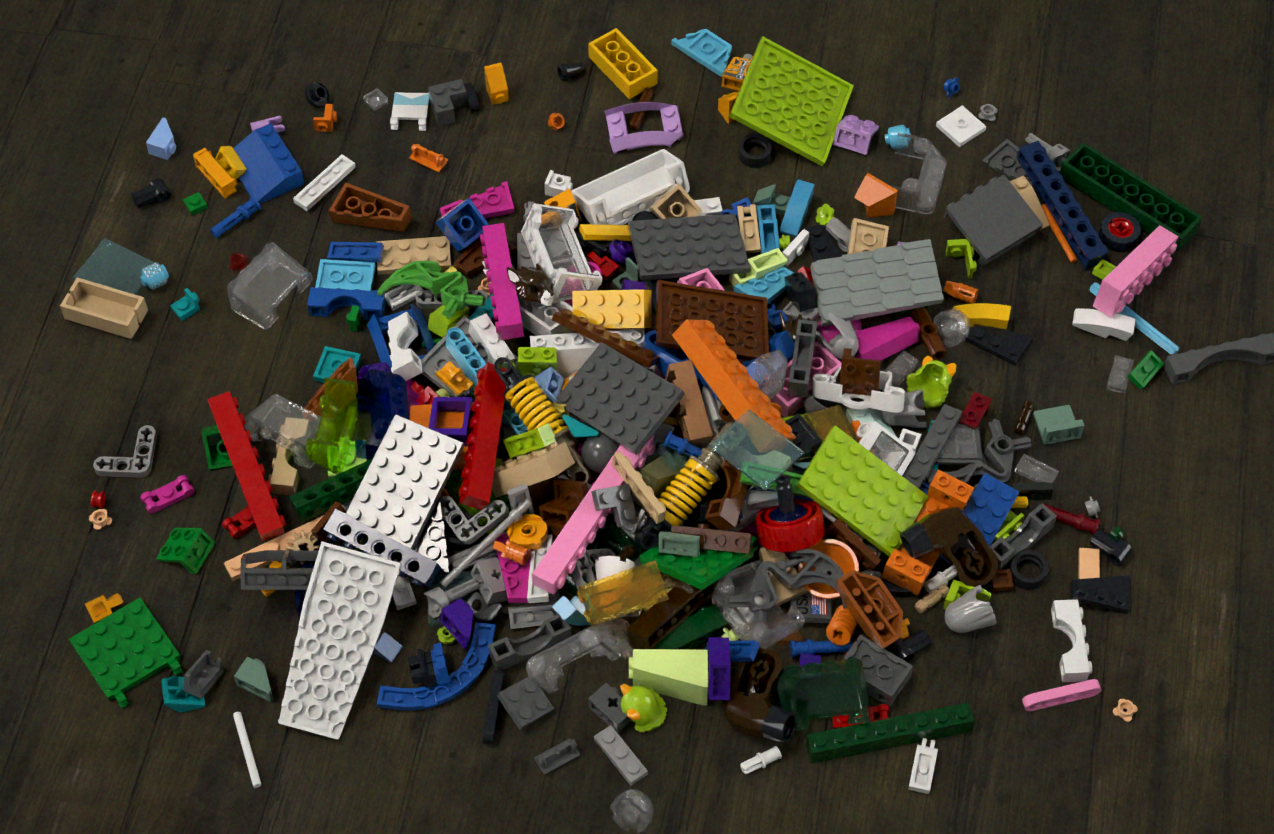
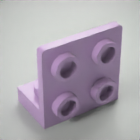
M853 115L845 116L837 125L833 145L866 155L871 138L877 132L879 126L875 125L873 121H862Z

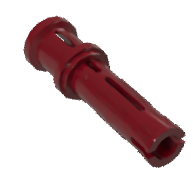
M1043 503L1057 516V521L1075 526L1076 530L1079 531L1081 529L1092 533V535L1098 530L1101 519L1095 520L1086 517L1083 513L1077 515Z

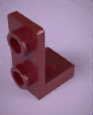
M974 391L962 413L959 423L972 429H977L983 416L986 417L988 415L992 399Z

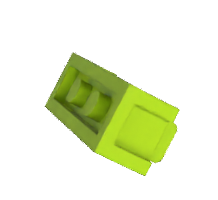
M548 423L539 428L518 435L515 434L504 439L503 442L510 458L546 447L556 442Z

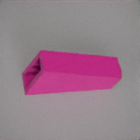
M910 316L856 331L859 348L854 355L855 358L881 361L919 341V324L915 323Z

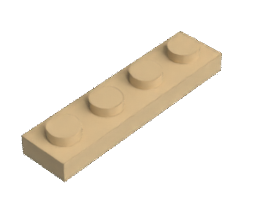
M621 451L615 453L612 466L625 483L629 484L631 491L657 524L664 521L666 508L663 502L658 501L653 489L645 484L640 472L635 471L632 467L630 459L624 456Z

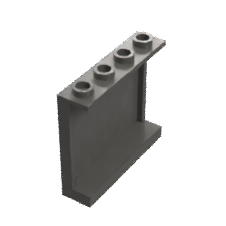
M1004 174L1000 177H993L985 186H978L970 195L969 193L963 195L960 201L947 205L943 215L944 218L949 216L976 250L980 256L978 263L982 267L1037 234L1043 226V223Z

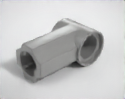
M834 217L828 222L825 229L837 240L839 248L847 252L851 230L838 218Z

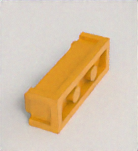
M203 148L193 154L196 167L224 198L237 192L235 186H237L236 179L231 178L213 158L211 151Z

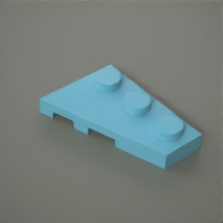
M781 267L766 273L764 277L757 280L753 278L744 285H735L734 292L766 297L768 305L786 290L784 277L794 272L786 267Z

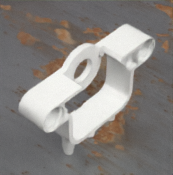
M841 367L838 368L834 376L827 374H816L813 376L812 396L815 398L843 403V405L852 409L872 408L894 413L904 410L905 391L902 388L891 386L892 372L880 371L879 389L884 390V392L871 390V396L848 393L842 395L843 385L840 384ZM852 398H861V399H863L864 401H862V402H855V401H852L851 399H852Z

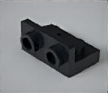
M576 234L582 251L594 252L601 259L604 256L608 258L611 256L609 245L613 241L584 240L581 234Z

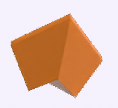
M867 173L854 198L864 203L867 218L889 216L895 213L898 190Z

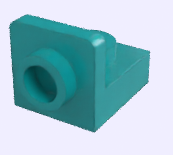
M188 288L184 290L185 296L170 305L171 310L181 321L200 310L198 304L200 301L199 297L195 292L191 293Z

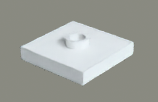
M963 105L936 122V127L959 147L986 131V126Z

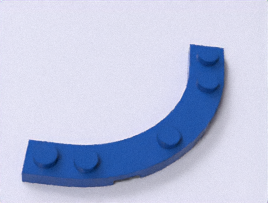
M475 622L468 654L463 660L461 667L449 675V683L427 688L425 686L418 688L380 686L377 708L406 711L422 710L441 705L459 696L477 680L487 665L490 657L488 645L494 642L496 625Z

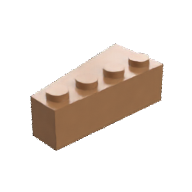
M687 360L669 364L665 380L682 389L685 393L673 409L683 439L686 438L689 441L688 443L698 448L709 446L712 437H714V431L709 424L692 361Z

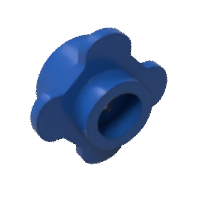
M955 77L945 82L944 91L947 92L948 97H952L953 94L960 90L959 78Z

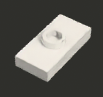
M802 230L783 251V255L788 260L787 264H785L787 267L797 255L800 256L804 247L808 244L809 232L807 230Z

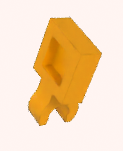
M118 593L112 595L107 600L102 595L85 603V606L95 623L112 614L110 608L123 603V600Z

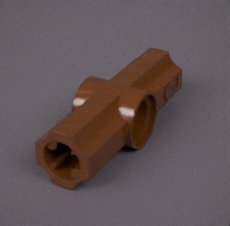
M915 308V310L911 311L910 316L915 323L919 324V340L925 345L932 359L940 360L946 355L947 351L937 332L938 327L932 322L926 308Z

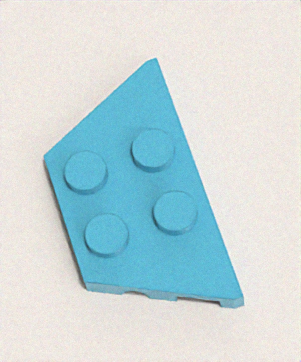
M707 29L686 34V38L680 40L676 38L671 40L672 46L722 77L732 51L731 44Z

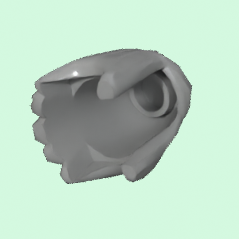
M829 313L827 317L840 333L828 343L819 331H816V340L836 358L842 359L844 348L852 349L851 356H854L858 351L859 341L851 321H845L834 313Z
M923 389L905 393L904 410L902 412L894 413L880 410L884 421L893 426L927 428L926 422H919L916 419L917 415H925V410H921L924 408Z
M981 585L974 587L947 606L944 618L947 626L952 631L966 633L997 623L990 602L976 599V594L983 591Z

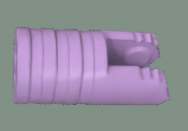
M276 116L250 123L252 132L270 123L272 125L278 124L282 121V117ZM281 124L273 126L277 133L285 130V127Z

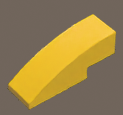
M989 303L954 306L950 323L973 327L975 324L1007 329L1011 306Z

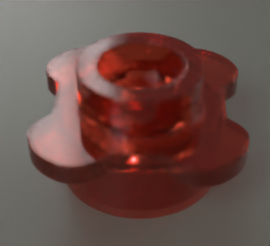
M242 253L232 254L229 257V269L245 270L247 268V256Z

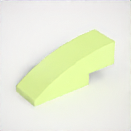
M776 248L747 259L750 265L749 273L730 274L729 281L733 286L737 284L744 285L750 279L755 278L757 280L764 277L766 273L783 267L787 264L788 260L780 249Z

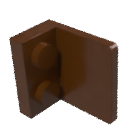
M844 348L840 384L843 385L842 393L871 396V390L879 391L881 361L855 358V356H851L852 349Z

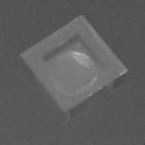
M378 88L363 96L364 102L374 111L388 103V98Z

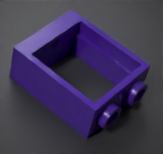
M433 397L429 429L463 442L465 446H468L467 438L471 431L469 423L473 417L472 397ZM439 411L465 412L463 427L436 428Z
M708 637L709 700H730L731 664L729 637Z

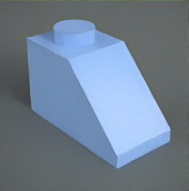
M162 118L147 140L146 146L150 155L168 160L171 154L175 153L176 144L166 118Z
M550 366L534 379L538 383L539 388L543 390L542 394L547 396V400L555 403L557 402V396L561 392L564 378Z

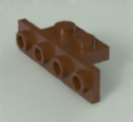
M698 524V527L671 526V533L700 536V549L738 553L750 552L751 533L729 531L730 529H710L708 524Z

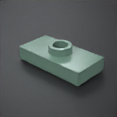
M660 531L659 553L698 557L700 554V536Z

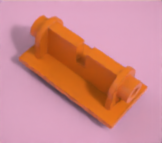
M413 144L411 147L413 153L409 159L436 172H440L448 162V159L444 158L442 154L429 151L420 146V144Z

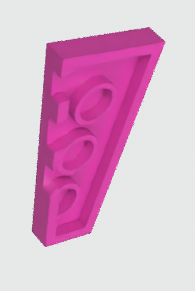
M507 181L501 183L499 187L486 189V192L477 195L476 193L470 196L471 201L484 218L515 213ZM458 200L454 203L441 207V217L448 213L450 210H452L454 207H456L463 200Z
M501 534L495 541L506 544V541L509 540L508 534ZM497 550L508 602L528 603L527 593L531 554L528 562L523 566L520 563L501 557L502 552Z

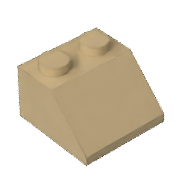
M674 184L649 207L650 211L658 219L696 217L702 212L701 208L680 184Z

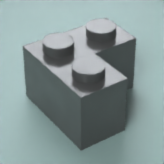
M462 79L428 87L429 101L438 126L454 123V109L468 105L466 89Z

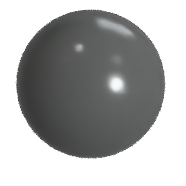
M602 433L598 436L587 437L582 445V459L591 471L601 474L620 445Z

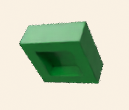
M199 192L183 199V203L191 216L208 209L207 203Z
M352 305L351 312L347 313L346 323L349 324L350 331L358 332L361 320L360 306Z

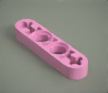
M1091 679L1032 693L1025 696L1022 702L1026 711H1035L1093 697L1099 694L1102 689L1097 679Z

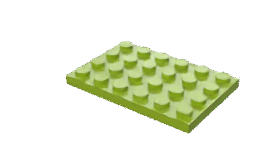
M836 425L830 429L796 485L797 488L838 519L845 522L850 528L889 557L894 548L898 550L902 543L900 533L913 524L928 498V495Z

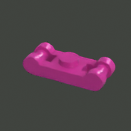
M181 475L175 481L154 491L144 492L140 498L143 503H146L148 513L153 514L192 496L195 490L192 485H189L187 475Z

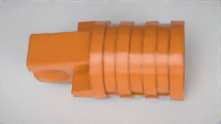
M946 281L943 291L955 297V299L974 304L979 289L964 285L963 283Z
M509 540L506 541V544L495 541L492 547L502 552L501 557L520 563L523 566L528 562L531 554L529 548Z

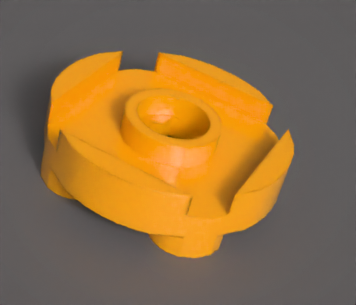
M525 514L522 515L521 519L517 522L514 521L508 527L507 533L509 540L515 544L532 550H538L547 539L548 528L546 522L540 516ZM528 530H531V533H528V534H525V533H524V532H527Z

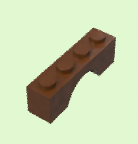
M741 446L726 449L721 467L726 475L727 490L722 499L710 501L705 517L720 530L736 528L748 484L740 483L742 463L755 464L756 458Z

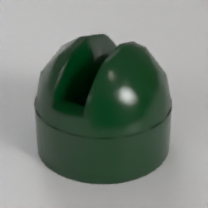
M1117 526L1111 531L1109 536L1118 541V537L1121 536L1124 539L1125 534Z

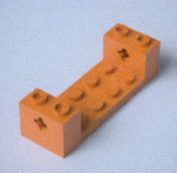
M938 470L929 486L928 498L913 524L920 521L926 515L943 508L959 507L964 511L974 487ZM901 543L898 550L894 548L889 557L882 578L918 596L941 553L936 548L934 551L914 559L908 554Z

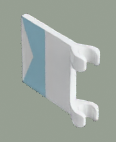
M395 92L390 119L391 130H398L399 120H418L419 131H426L429 93Z

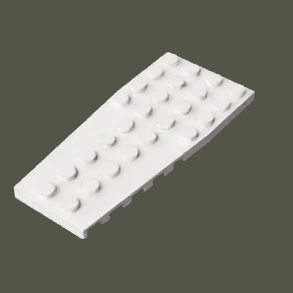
M321 542L303 602L293 657L290 663V671L278 720L279 724L339 740L383 627L401 563Z

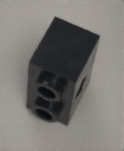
M802 272L792 273L784 277L786 296L799 312L817 308L816 288Z

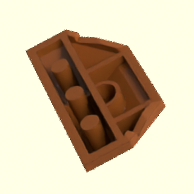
M351 357L336 369L313 395L308 405L302 409L303 420H307L310 423L334 419L343 412L349 401L356 397L358 393L355 364Z
M852 570L836 580L844 604L869 639L884 649L900 638L903 610L880 578Z

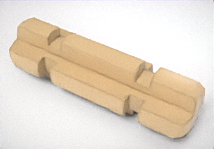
M942 584L938 587V590H933L923 597V600L916 602L915 609L919 613H923L927 610L926 608H930L939 602L941 597H946L949 588Z

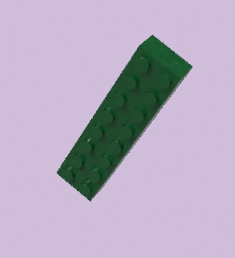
M1084 142L1062 163L1060 174L1065 181L1112 211L1131 214V216L1139 221L1141 229L1148 234H1151L1158 226H1162L1177 235V248L1175 250L1177 252L1199 230L1202 216Z

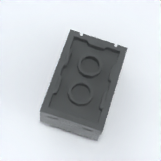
M860 635L839 663L837 676L890 707L911 678L913 666Z

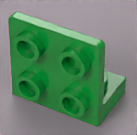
M174 528L165 545L160 549L156 559L159 562H179L191 574H197L215 541L202 528Z

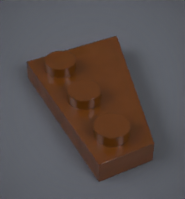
M838 518L825 530L823 538L829 537L848 545L855 553L858 563L868 571H871L881 561L877 553L869 549L864 544L862 538L855 535L848 525Z

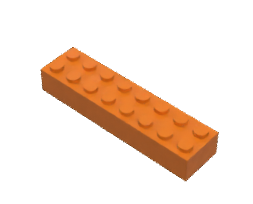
M686 319L672 334L674 339L737 424L745 428L746 436L760 454H768L773 450L781 453L796 438L792 433V428L783 421L780 412L771 405L768 396L762 393L758 383L747 373V368L738 361L735 352L729 349L725 339L717 333L714 324L709 320Z

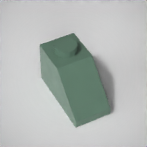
M247 657L234 675L236 685L272 703L274 699L265 664L259 659L255 658L253 660Z

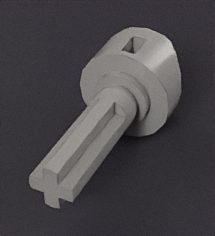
M1029 133L1025 141L1030 144L1039 140L1040 144L1045 147L1050 160L1054 162L1057 171H1060L1062 163L1069 157L1071 150L1062 144H1056L1053 147L1032 133Z
M473 578L445 592L440 587L425 592L424 594L428 598V614L432 618L440 616L441 610L450 605V602L477 590L480 587L479 583Z

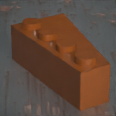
M346 182L329 209L330 217L334 223L405 232L413 218L408 205Z

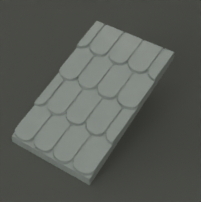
M931 239L901 243V245L877 248L874 251L817 260L811 263L810 266L813 284L816 288L821 327L833 324L827 317L829 313H834L845 321H853L889 313L911 314V311L915 310V308L923 307L928 310L930 305L940 304L944 300Z

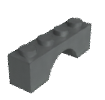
M798 319L793 361L788 383V395L807 397L816 338V321Z
M1043 503L1027 516L1023 524L1012 535L1005 539L1000 537L990 546L998 558V570L1005 569L1011 564L1012 558L1017 553L1029 549L1054 528L1057 516Z
M559 614L544 620L542 625L528 636L519 639L505 637L489 644L490 658L496 669L505 670L571 641V627Z

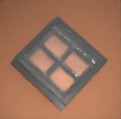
M957 423L937 458L936 464L969 465L971 463L975 464L977 460L983 463L979 427L972 429Z

